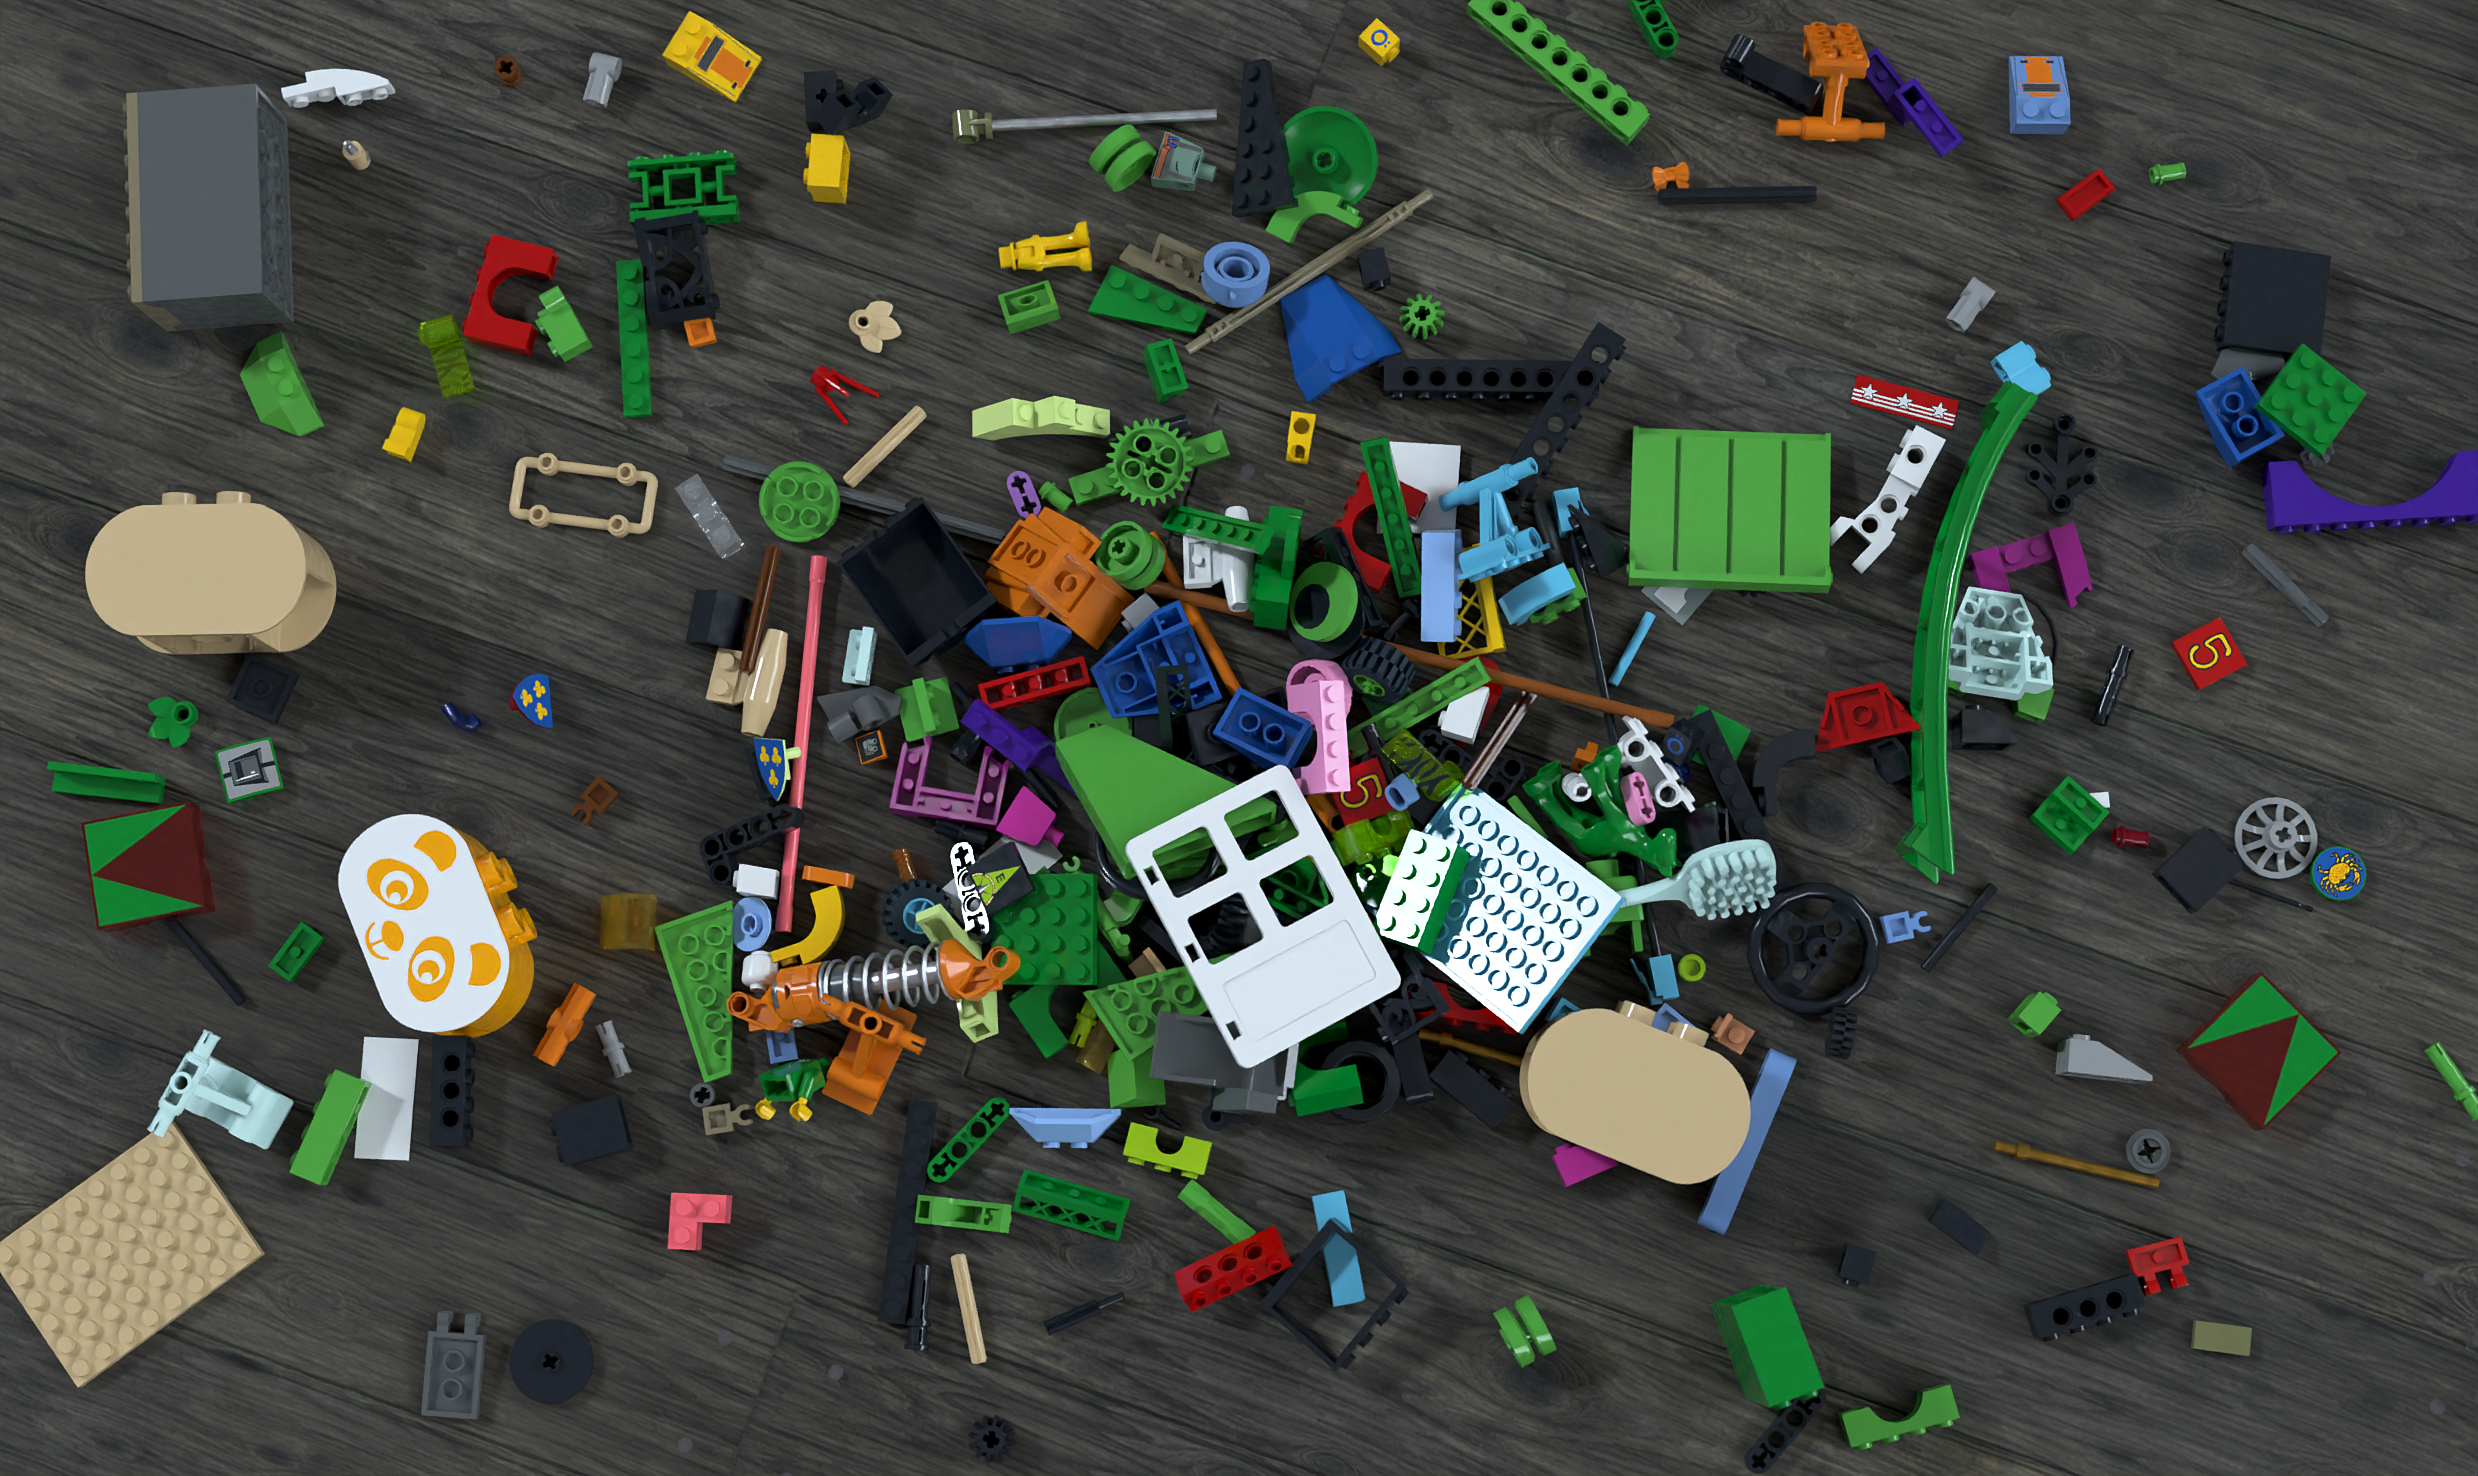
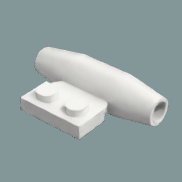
M1233 506L1225 512V516L1249 521L1247 509L1244 507ZM1183 536L1185 589L1208 588L1223 580L1229 609L1234 612L1249 610L1251 590L1255 579L1254 553Z

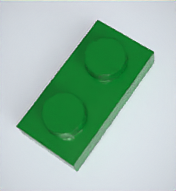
M301 921L268 966L289 982H293L326 938Z

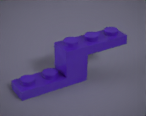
M1877 47L1867 54L1870 65L1867 68L1864 79L1902 127L1912 121L1940 158L1962 144L1964 139L1916 78L1905 84Z
M979 698L973 702L960 722L1022 770L1026 771L1036 765L1077 797L1056 760V743L1032 725L1020 731Z

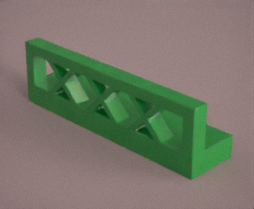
M48 761L47 769L55 772L52 786L53 792L162 805L166 778L158 774Z
M1024 1169L1017 1188L1013 1211L1119 1241L1131 1199ZM1022 1196L1033 1199L1036 1205L1022 1204ZM1052 1205L1058 1206L1063 1212L1060 1214L1053 1213L1048 1207ZM1075 1214H1085L1090 1220H1078ZM1110 1221L1117 1223L1116 1230L1104 1227L1101 1222Z

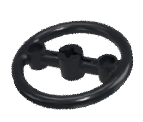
M1096 830L1094 837L1095 861L1105 880L1116 890L1127 896L1151 901L1137 875L1132 877L1131 880H1126L1114 870L1107 858L1106 845ZM1215 846L1210 847L1207 860L1196 874L1182 883L1169 886L1174 897L1180 898L1200 888L1210 879L1221 859ZM1153 869L1145 872L1151 885L1156 883Z

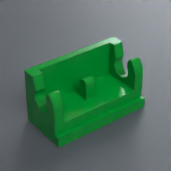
M1172 338L1146 345L1142 356L1158 403L1166 402L1173 395H1176L1177 398L1183 395L1184 391L1189 387Z

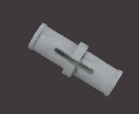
M612 1020L604 1022L603 1025H597L595 1028L604 1046L602 1052L604 1056L608 1057L615 1078L624 1076V1073L632 1072L623 1052L624 1044L619 1042Z

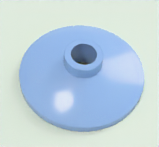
M746 897L740 900L734 907L733 942L743 951L758 950L769 937L771 914L763 900L757 897Z

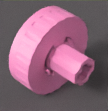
M1311 659L1296 664L1290 671L1286 682V698L1287 686L1315 681L1344 680L1345 712L1347 718L1350 711L1353 688L1350 686L1343 669L1332 660ZM1293 713L1310 721L1312 731H1317L1315 723L1308 713Z

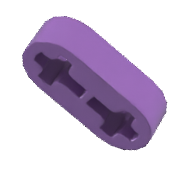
M1023 471L1011 473L1007 478V487L1019 516L1023 520H1026L1029 516L1027 511L1022 512L1025 509L1023 500L1028 498L1031 505L1037 506L1033 508V514L1037 517L1042 508L1030 477ZM1016 478H1020L1021 481H1027L1023 484L1026 493L1020 494L1017 487L1012 488L1015 485Z

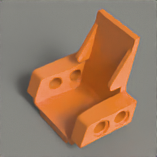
M1044 507L1037 517L1034 514H1030L1025 521L1019 519L987 561L991 566L985 573V578L989 581L986 585L999 602L998 606L1015 617L1040 616L1046 618L1050 614L1064 626L1071 628L1073 633L1096 650L1099 649L1122 618L1121 612L1135 600L1131 594L1089 560L1102 542L1082 525L1047 507Z

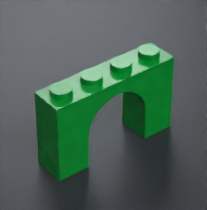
M1098 940L1096 986L1100 989L1112 984L1126 982L1127 980ZM1035 985L1027 991L1025 988H1022L1011 996L1013 1001L1008 1004L1046 1059H1050L1070 1044L1055 1023L1050 1012V1000L1053 992L1059 985Z
M1345 1017L1327 1026L1323 1031L1314 1033L1299 1042L1294 1088L1287 1090L1290 1107H1296L1298 1117L1364 1103L1356 1064L1318 1071L1309 1069L1300 1063L1302 1056L1312 1047L1348 1039Z

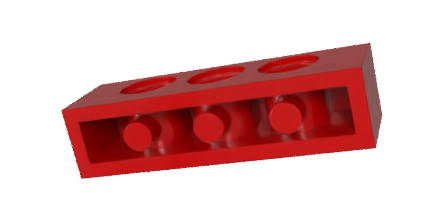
M1084 656L978 685L982 701L996 712L1092 686Z
M1274 1225L1174 1272L1182 1299L1190 1311L1194 1312L1291 1267L1292 1263L1286 1244Z

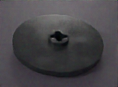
M1358 594L1357 608L1352 622L1339 637L1328 642H1317L1301 636L1292 624L1289 610L1287 627L1291 640L1301 652L1315 659H1335L1349 652L1359 641L1366 619L1364 604Z
M559 1319L542 1320L527 1327L516 1339L510 1354V1372L517 1388L529 1399L544 1404L561 1403L576 1396L588 1383L594 1365L593 1350L586 1335L574 1324ZM548 1354L551 1357L557 1356L558 1361L555 1362V1369L552 1366L547 1367L545 1364L548 1361Z

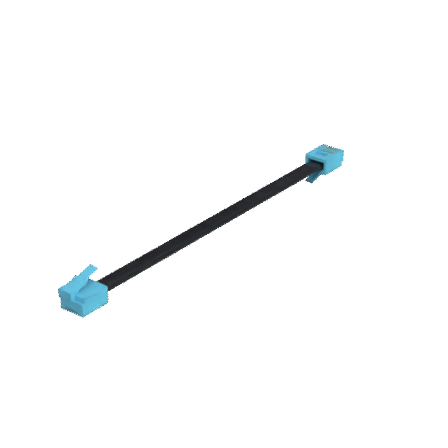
M1578 487L1554 491L1551 500L1559 539L1568 537L1574 571L1587 595L1586 598L1580 601L1599 695L1601 698L1610 700L1581 551L1575 539L1578 533L1572 529L1568 522V517L1571 515L1567 505L1575 506L1588 516L1589 513L1582 505ZM1603 712L1609 745H1616L1619 740L1614 715ZM1624 767L1619 769L1620 780L1626 776ZM1632 855L1638 887L1647 885L1643 860ZM1647 902L1642 903V909L1652 958L1646 960L1651 991L1643 973L1638 970L1633 959L1631 958L1629 961L1646 989L1649 1005L1654 1006L1662 1004V1001L1676 999L1679 997L1671 954L1662 956L1652 903Z

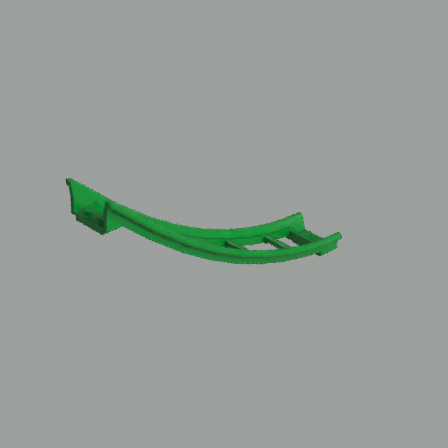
M2008 381L2003 384L1980 413L1983 422L1979 426L1984 429V432L1970 455L1951 495L1935 540L1923 587L1914 643L1910 716L1918 723L1920 730L1910 732V768L1912 772L1910 782L1913 827L1908 830L1894 850L1899 853L1898 856L1917 869L1933 885H1936L1939 881V869L1949 876H1952L1955 872L1947 766V687L1951 633L1960 576L1972 529L1987 487L2012 437L2038 400V396L2033 392H2028L2016 383L2010 384Z

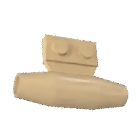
M777 629L766 630L757 651L754 669L750 674L743 673L739 669L742 651L718 647L706 700L731 706L743 703L741 733L746 736L763 738L776 708L786 667L788 639L786 632Z

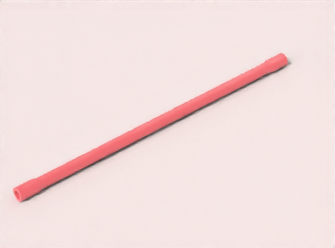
M811 556L810 589L794 747L800 748L801 756L793 759L789 805L797 806L801 810L823 585L826 579L827 557ZM788 812L789 816L787 817V822H789V821H788V818L792 816V814L789 813V812ZM800 828L787 833L785 836L780 897L775 931L791 933L793 895Z

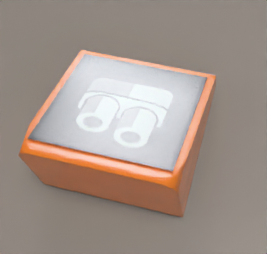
M880 730L855 738L862 765L888 758Z

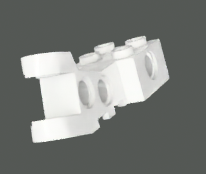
M1917 425L1913 431L1908 429L1899 447L1903 448L1900 455L1895 453L1886 469L1890 472V475L1878 498L1855 520L1840 517L1830 527V546H1833L1850 527L1870 544L1852 563V566L1859 573L1862 574L1890 545L1896 534L1891 531L1896 520L1902 521L1909 510L1904 505L1910 495L1914 497L1917 495L1945 443V439ZM1907 454H1918L1921 462L1918 464L1911 463L1908 460ZM1886 499L1892 500L1896 505V510L1893 513H1885L1881 509V502ZM1864 520H1874L1877 524V530L1874 533L1865 532L1862 528Z

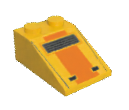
M691 11L688 12L662 54L669 67L734 103L762 60L759 55L726 32Z

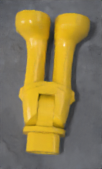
M1087 222L1077 223L1074 232L1070 234L1052 237L1033 235L1031 238L1021 240L1015 244L1012 242L1010 246L999 247L1001 268L1013 267L1014 271L1018 269L1042 271L1044 268L1055 266H1077L1082 271H1092ZM1082 248L1075 252L1046 255V250Z

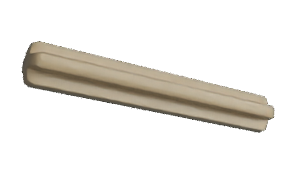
M915 406L843 476L844 481L850 487H855L926 418L925 411L921 407Z
M953 1255L951 1263L972 1364L983 1363L987 1360L966 1255Z

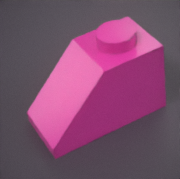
M1570 1142L1555 1148L1557 1154L1551 1156L1564 1187L1618 1165L1613 1158L1581 1145L1572 1147Z

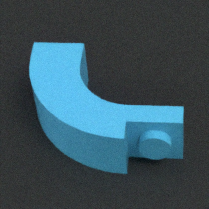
M1562 563L1518 585L1499 599V604L1509 624L1515 623L1518 626L1527 622L1529 616L1538 609L1571 594L1576 586L1565 564Z

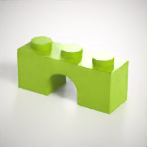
M1131 1122L1123 1155L1129 1156L1127 1162L1144 1166V1162L1149 1161L1156 1163L1154 1169L1171 1172V1168L1182 1170L1181 1176L1197 1179L1198 1174L1205 1175L1212 1147L1211 1142L1185 1136L1183 1145L1178 1152L1164 1154L1157 1146L1159 1129Z

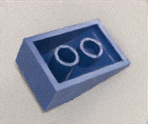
M2243 366L2195 392L2214 444L2228 468L2268 448L2285 436L2279 426L2254 407L2261 396Z
M1240 687L1237 689L1213 731L1214 736L1261 767L1269 770L1277 765H1283L1290 772L1313 734L1310 721Z

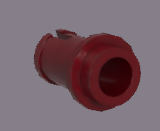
M2119 826V828L2113 829L2111 841L2112 844H2116L2119 848L2125 845L2146 849L2149 843L2148 831L2125 829L2124 826Z

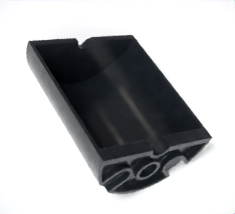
M923 497L911 499L905 504V510L900 514H892L883 522L885 527L881 531L872 530L862 538L863 542L856 548L852 546L846 549L841 554L843 558L837 561L839 567L911 667L924 664L936 652L942 655L962 642L963 636L982 620H988L990 618L988 614L996 610L999 605L995 596Z

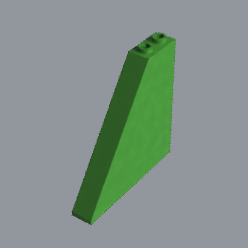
M1106 724L1096 728H1089L1085 732L1071 737L1068 736L1055 742L1056 760L1125 879L1137 875L1125 852L1126 845L1130 840L1238 786ZM1260 796L1226 813L1224 820L1233 837L1237 838L1275 823L1277 806L1273 801ZM1199 827L1154 850L1152 856L1157 866L1160 867L1215 845L1204 827ZM1152 867L1143 870L1144 872H1147L1152 870Z

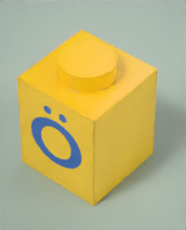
M1377 18L1359 36L1358 46L1380 66L1386 61L1391 62L1400 52V38Z

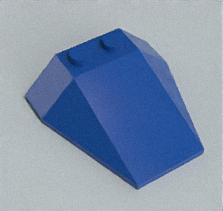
M1327 274L1280 299L1295 381L1308 403L1332 391V385L1374 362L1380 365L1384 363V358L1391 359L1402 352L1389 329Z
M1180 600L1151 613L1091 668L1112 719L1159 714L1155 667L1188 664L1192 711L1200 710L1223 699ZM1183 674L1167 675V680L1174 685H1177L1183 679ZM1176 694L1169 702L1179 707L1185 699Z
M1040 616L982 620L964 635L963 643L967 649L993 671H999L1000 675L1014 674L1015 670L1026 669V671L1050 665L1072 641L1073 633L1071 628Z

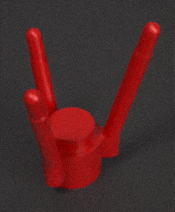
M821 365L811 376L810 382L816 386L814 391L823 398L843 425H847L848 421L826 394V391L830 393L835 389L845 397L849 396V392L838 384L839 380L876 398L879 397L878 392L838 373L833 368L829 370L824 365Z

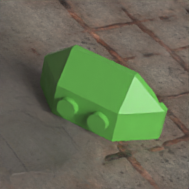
M279 332L256 343L240 373V377L260 421L298 437L324 427V423L283 333Z

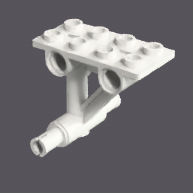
M1627 715L1624 716L1622 720L1630 731L1624 734L1616 744L1622 754L1620 768L1624 767L1625 769L1631 765L1635 772L1642 774L1648 784L1651 798L1660 805L1672 807L1680 802L1689 812L1694 811L1695 808L1691 804L1695 801L1694 797L1686 787L1678 785L1676 780L1679 779V776L1673 767L1668 765L1667 762L1664 764L1660 758L1664 755L1657 744L1652 742V740L1647 741L1644 735L1648 732L1639 719H1632ZM1638 741V750L1633 754H1629L1628 747L1631 742ZM1570 773L1563 778L1562 789L1572 800L1582 802L1592 795L1591 788L1588 787L1589 785L1581 773ZM1605 782V785H1606V788H1607V791H1608L1609 795H1610L1611 797H1613L1612 794H1611V792H1610V790H1609V788H1608V786H1607V784H1606V782ZM1669 786V795L1665 798H1660V791L1664 787Z

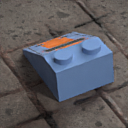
M2009 56L2010 134H2064L2070 125V96L2063 56Z

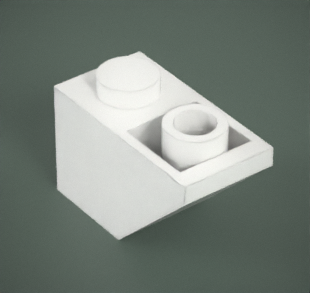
M739 864V871L735 870L733 887H737L736 892L744 897L777 900L780 872L774 869Z

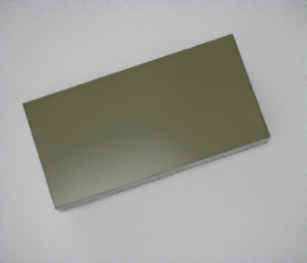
M2193 1320L2191 1348L2250 1356L2252 1328Z

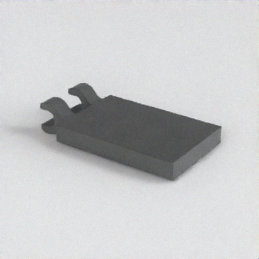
M442 1310L437 1315V1330L428 1331L421 1415L478 1419L486 1334L478 1333L481 1313L470 1312L466 1314L464 1332H453L450 1330L454 1311Z

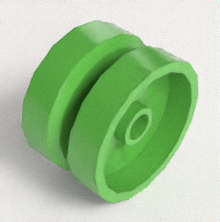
M1132 124L1123 125L1113 131L1098 145L1088 161L1091 168L1098 175L1105 174V183L1113 192L1124 190L1134 183L1150 167L1157 155L1156 150L1147 141L1140 142L1141 135Z
M1132 521L1116 523L1107 529L1099 539L1102 543L1095 551L1097 566L1103 573L1126 589L1139 590L1145 588L1155 581L1161 573L1165 562V549L1157 538L1149 534L1138 524Z
M1528 1295L1516 1300L1514 1303L1515 1310L1520 1319L1516 1320L1512 1311L1507 1307H1503L1493 1313L1500 1328L1501 1337L1510 1353L1514 1354L1521 1368L1535 1361V1355L1530 1343L1533 1342L1537 1351L1544 1356L1557 1349L1543 1319Z

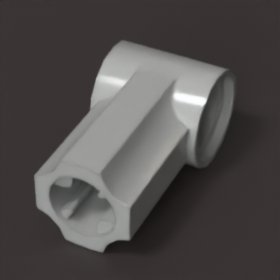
M597 52L592 54L589 63L590 77L583 97L585 103L598 108L607 107L613 83L618 80L621 73V58Z
M1973 277L1961 293V298L1945 321L1954 330L1964 333L1978 312L1984 309L1996 291L1976 277Z

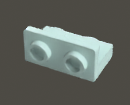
M863 626L862 631L850 630L842 677L844 683L869 686L878 635L874 628Z

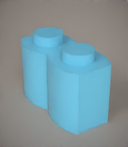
M2022 341L1999 354L1991 361L1993 369L2003 383L2006 381L2010 384L2016 383L2026 391L2033 392L2037 396L2051 386V377L2044 367L2040 368L2035 361L2036 354L2034 350Z

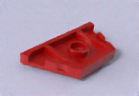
M1883 682L1828 694L1819 734L1815 743L1816 753L1887 738L1893 735L1919 731L1920 728L1918 723L1914 721Z

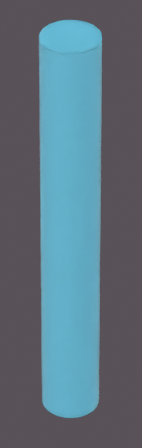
M1646 611L1608 680V683L1618 687L1656 617L1654 614Z

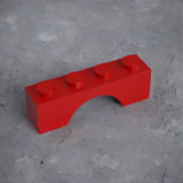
M1433 982L1450 1008V1011L1438 1017L1446 1019L1445 1024L1462 1026V1022L1473 1023V1028L1489 1031V1027L1492 1026L1501 1028L1500 1033L1517 1034L1514 1028L1488 1007L1481 1010L1465 1009L1451 998L1447 984ZM1436 1010L1415 1012V1014L1419 1015L1418 1020H1421Z

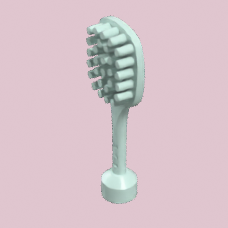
M1763 840L1733 841L1715 845L1691 855L1678 873L1672 875L1671 878L1617 891L1616 893L1626 900L1620 908L1654 901L1680 900L1690 909L1695 910L1699 917L1706 914L1709 920H1713L1716 918L1715 910H1718L1722 918H1727L1730 915L1729 908L1733 909L1735 915H1741L1743 913V905L1746 906L1748 912H1754L1756 910L1755 901H1759L1764 909L1770 906L1768 898L1775 895L1773 886L1776 884V861L1770 845Z

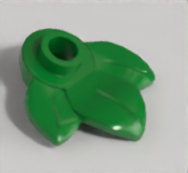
M162 697L149 703V709L158 717L152 724L148 735L160 740L169 738L173 748L186 743L190 737L191 726L198 719L196 706L188 701L176 702L170 697ZM187 710L189 712V716L187 719L183 720L181 715L184 711Z

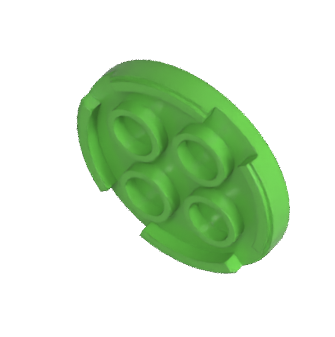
M795 461L779 466L766 477L759 494V508L761 516H763L774 534L792 542H807L821 537L833 526L840 510V495L835 481L823 468L810 462Z

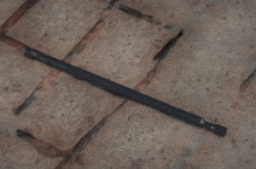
M2231 879L2228 882L2292 906L2304 908L2309 912L2313 911V907L2309 905H2303L2300 902L2241 881Z

